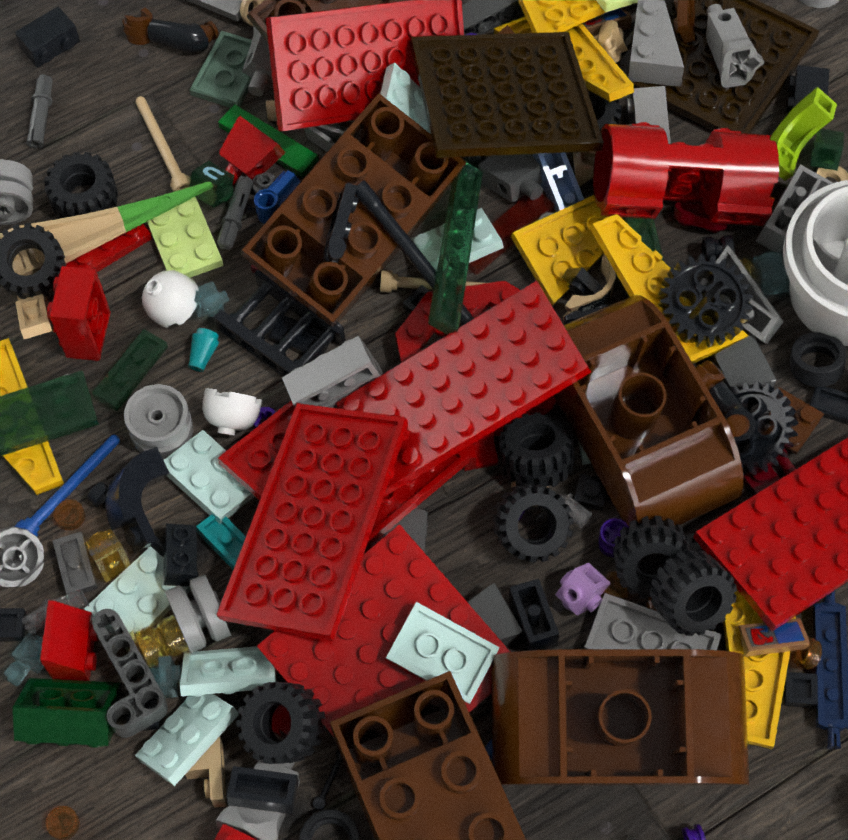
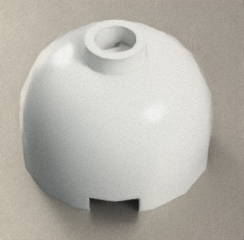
M161 271L155 274L145 285L142 294V305L147 315L159 325L165 328H169L170 325L175 323L181 325L191 317L197 307L194 299L199 288L195 281L178 271Z
M206 388L203 396L202 410L206 420L218 427L217 433L235 436V431L247 430L256 422L260 413L262 399H256V397L235 392L218 393L217 389Z

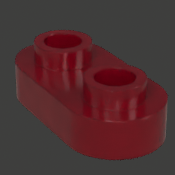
M679 201L675 204L673 217L681 225L698 226L713 233L727 228L728 224L710 223L709 215H706L702 204L691 201Z

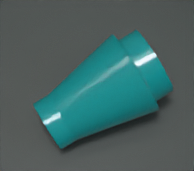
M197 328L196 333L192 334L188 368L204 372L207 363L219 345V335L216 332L205 328Z

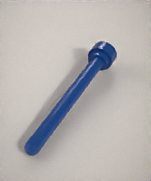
M111 435L31 518L21 519L14 527L25 528L35 536H38L39 526L119 444L120 438L117 435Z

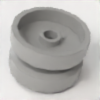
M0 159V225H9L25 221L32 214L33 196L31 193L33 190V176L31 170L25 165Z
M162 384L148 385L136 391L127 401L124 410L125 425L131 441L139 452L142 453L157 447L164 459L192 438L194 431L193 422L187 402L181 392L173 387Z
M205 574L190 580L189 587L194 597L192 601H189L184 588L179 585L165 591L191 653L206 646L202 627H207L211 638L216 642L231 636L226 621L220 620L216 615L221 602L216 591L212 590Z

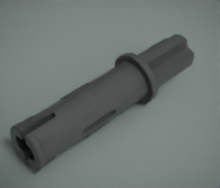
M45 74L40 75L37 79L35 94L31 97L33 107L26 144L34 149H37V146L39 148L44 146L48 109L53 101L50 97L53 80Z
M240 176L236 181L226 215L221 219L222 228L217 240L220 249H232L237 232L242 228V216L253 186V180L249 177Z

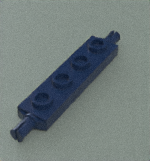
M834 590L823 598V602L815 604L813 607L814 649L818 648V657L814 662V671L817 674L818 685L816 727L827 730V748L833 749L834 747V750L841 749L840 731L848 729V651L846 606L835 603Z

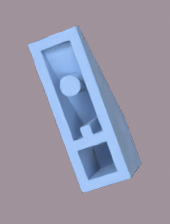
M565 152L532 154L540 165L542 178L540 185L556 212L584 200Z

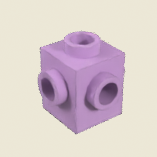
M586 563L574 570H570L560 580L562 586L555 595L562 601L563 606L567 610L574 612L576 615L587 610L593 612L603 601L600 596L610 585V582L590 563Z

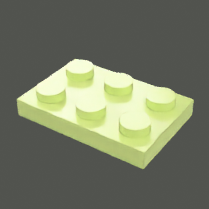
M196 196L147 221L166 271L175 270L191 278L224 266Z

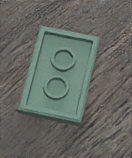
M221 31L190 88V95L229 108L234 104L240 107L248 93V86L252 79L242 72L252 40Z

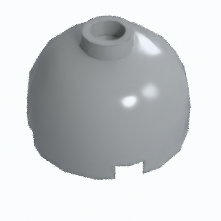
M10 526L0 529V585L2 587L26 586L35 580L43 569V545L37 536L25 528Z

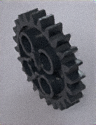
M700 254L697 262L689 256L686 260V265L679 261L676 265L677 270L671 268L667 274L669 278L665 277L661 283L665 288H661L658 295L664 299L660 300L658 306L666 308L662 314L665 318L669 317L671 319L669 321L671 327H677L676 336H679L681 333L686 334L685 343L691 338H695V344L699 347L701 342L705 340L709 348L713 345L715 339L719 345H722L725 342V337L730 341L733 340L736 336L735 332L740 333L744 329L742 324H746L750 319L746 314L751 312L753 306L746 303L751 301L753 295L745 294L750 284H741L740 281L744 274H734L736 265L731 266L729 269L726 268V259L717 264L715 255H712L708 262L705 261L703 254ZM697 277L705 278L709 285H701ZM718 282L721 283V288L716 291L710 301L704 305L694 319H690L689 315L696 309L701 300L708 295ZM720 295L729 297L731 304L723 303L720 300ZM685 297L689 299L691 306L682 305L679 298ZM702 316L711 317L714 325L704 323Z
M756 381L752 388L748 382H744L743 390L733 385V394L749 411L754 405L759 404L758 409L752 413L756 422L754 433L746 440L735 441L742 463L743 476L746 474L747 469L755 476L758 467L768 472V463L771 462L778 466L776 457L780 455L787 458V454L783 449L785 447H794L789 441V437L798 436V433L791 428L799 424L794 417H791L797 412L792 406H789L791 401L786 396L783 397L784 394L778 388L774 390L768 383L763 388V385ZM774 425V430L770 434L765 435L766 430ZM750 443V448L742 453L743 447Z

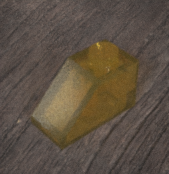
M111 528L105 532L101 531L94 534L89 541L84 543L106 583L119 576L131 565L121 542Z

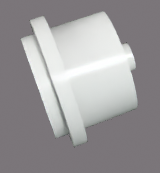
M844 180L815 191L800 204L791 218L785 235L783 259L786 273L790 280L789 293L791 303L800 320L811 331L836 337L843 345L848 346V180Z

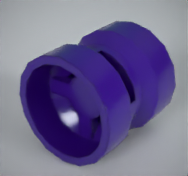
M609 519L601 526L598 546L601 552L608 557L614 558L613 547L615 544L612 542L615 541L616 536H621L620 530L623 527L629 528L626 522L621 519Z

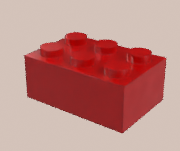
M61 266L59 277L56 276L54 279L53 291L55 295L53 302L50 301L48 304L47 317L51 319L53 331L59 338V346L63 348L66 358L100 361L111 311L96 269Z

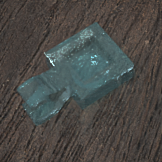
M30 630L11 654L16 662H13L6 669L4 675L8 677L7 681L18 687L30 670L38 674L44 667L40 661L43 642L41 636Z

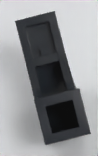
M157 447L138 454L123 466L111 480L106 494V513L111 530L122 527L125 539L132 547L134 554L144 551L157 541L143 511L141 502L143 489L158 483L169 474Z

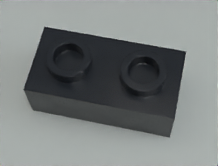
M166 523L163 535V585L189 587L190 580L197 577L196 525Z
M233 766L227 792L228 805L293 814L298 788V776L295 774Z

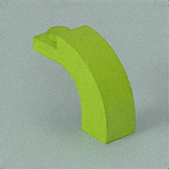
M818 87L803 98L788 113L770 138V141H775L777 144L779 177L784 181L793 176L798 156L806 143L834 118L837 104Z

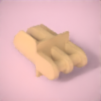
M607 20L600 27L599 35L594 36V38L616 63L621 59V54L628 51L624 42V32L622 28H618L616 21Z

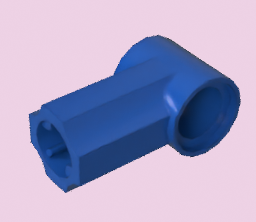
M289 170L283 171L267 189L260 190L254 196L257 217L261 223L265 224L281 206L282 202L289 197L301 182L294 173Z

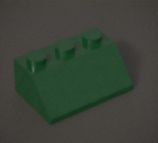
M29 678L12 707L14 741H22L27 744L56 743L60 746L80 744L93 748L108 746L114 732L108 723L107 712L114 703L119 701L121 683Z

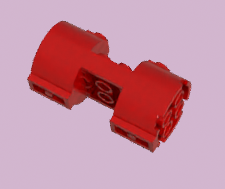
M639 122L632 125H603L600 132L604 144L602 151H595L593 168L594 198L597 207L601 208V216L617 214L620 217L656 219L663 208V200L701 202L706 215H709L710 223L763 226L771 217L774 198L770 197L773 191L774 183H778L779 177L778 149L776 142L770 141L771 135L741 133V131H731L728 128H719L712 131L706 140V144L692 146L684 142L668 144L665 130L659 125H650L647 122Z

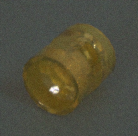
M174 615L158 621L155 628L149 625L134 632L150 669L166 662V656L168 655L177 657L190 651Z

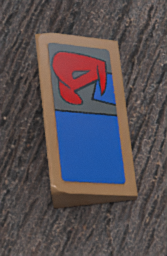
M622 7L606 12L582 24L594 37L599 35L600 27L607 20L616 21L618 28H622V30L630 29L632 17Z
M800 618L789 620L773 632L764 622L739 625L744 657L803 650L810 645Z

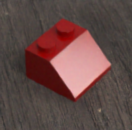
M48 600L40 656L41 663L52 679L90 681V673L95 671L97 663L96 652H93L94 642L99 641L92 625L94 616L89 611Z

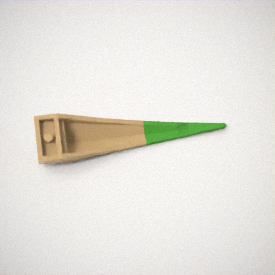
M205 182L114 208L31 223L34 228H36V225L42 226L46 232L49 230L64 252L65 262L68 263L211 189L213 184L212 182ZM0 233V239H2L4 236ZM29 248L22 250L14 258L13 270L19 275H32L41 269L45 256L38 249Z

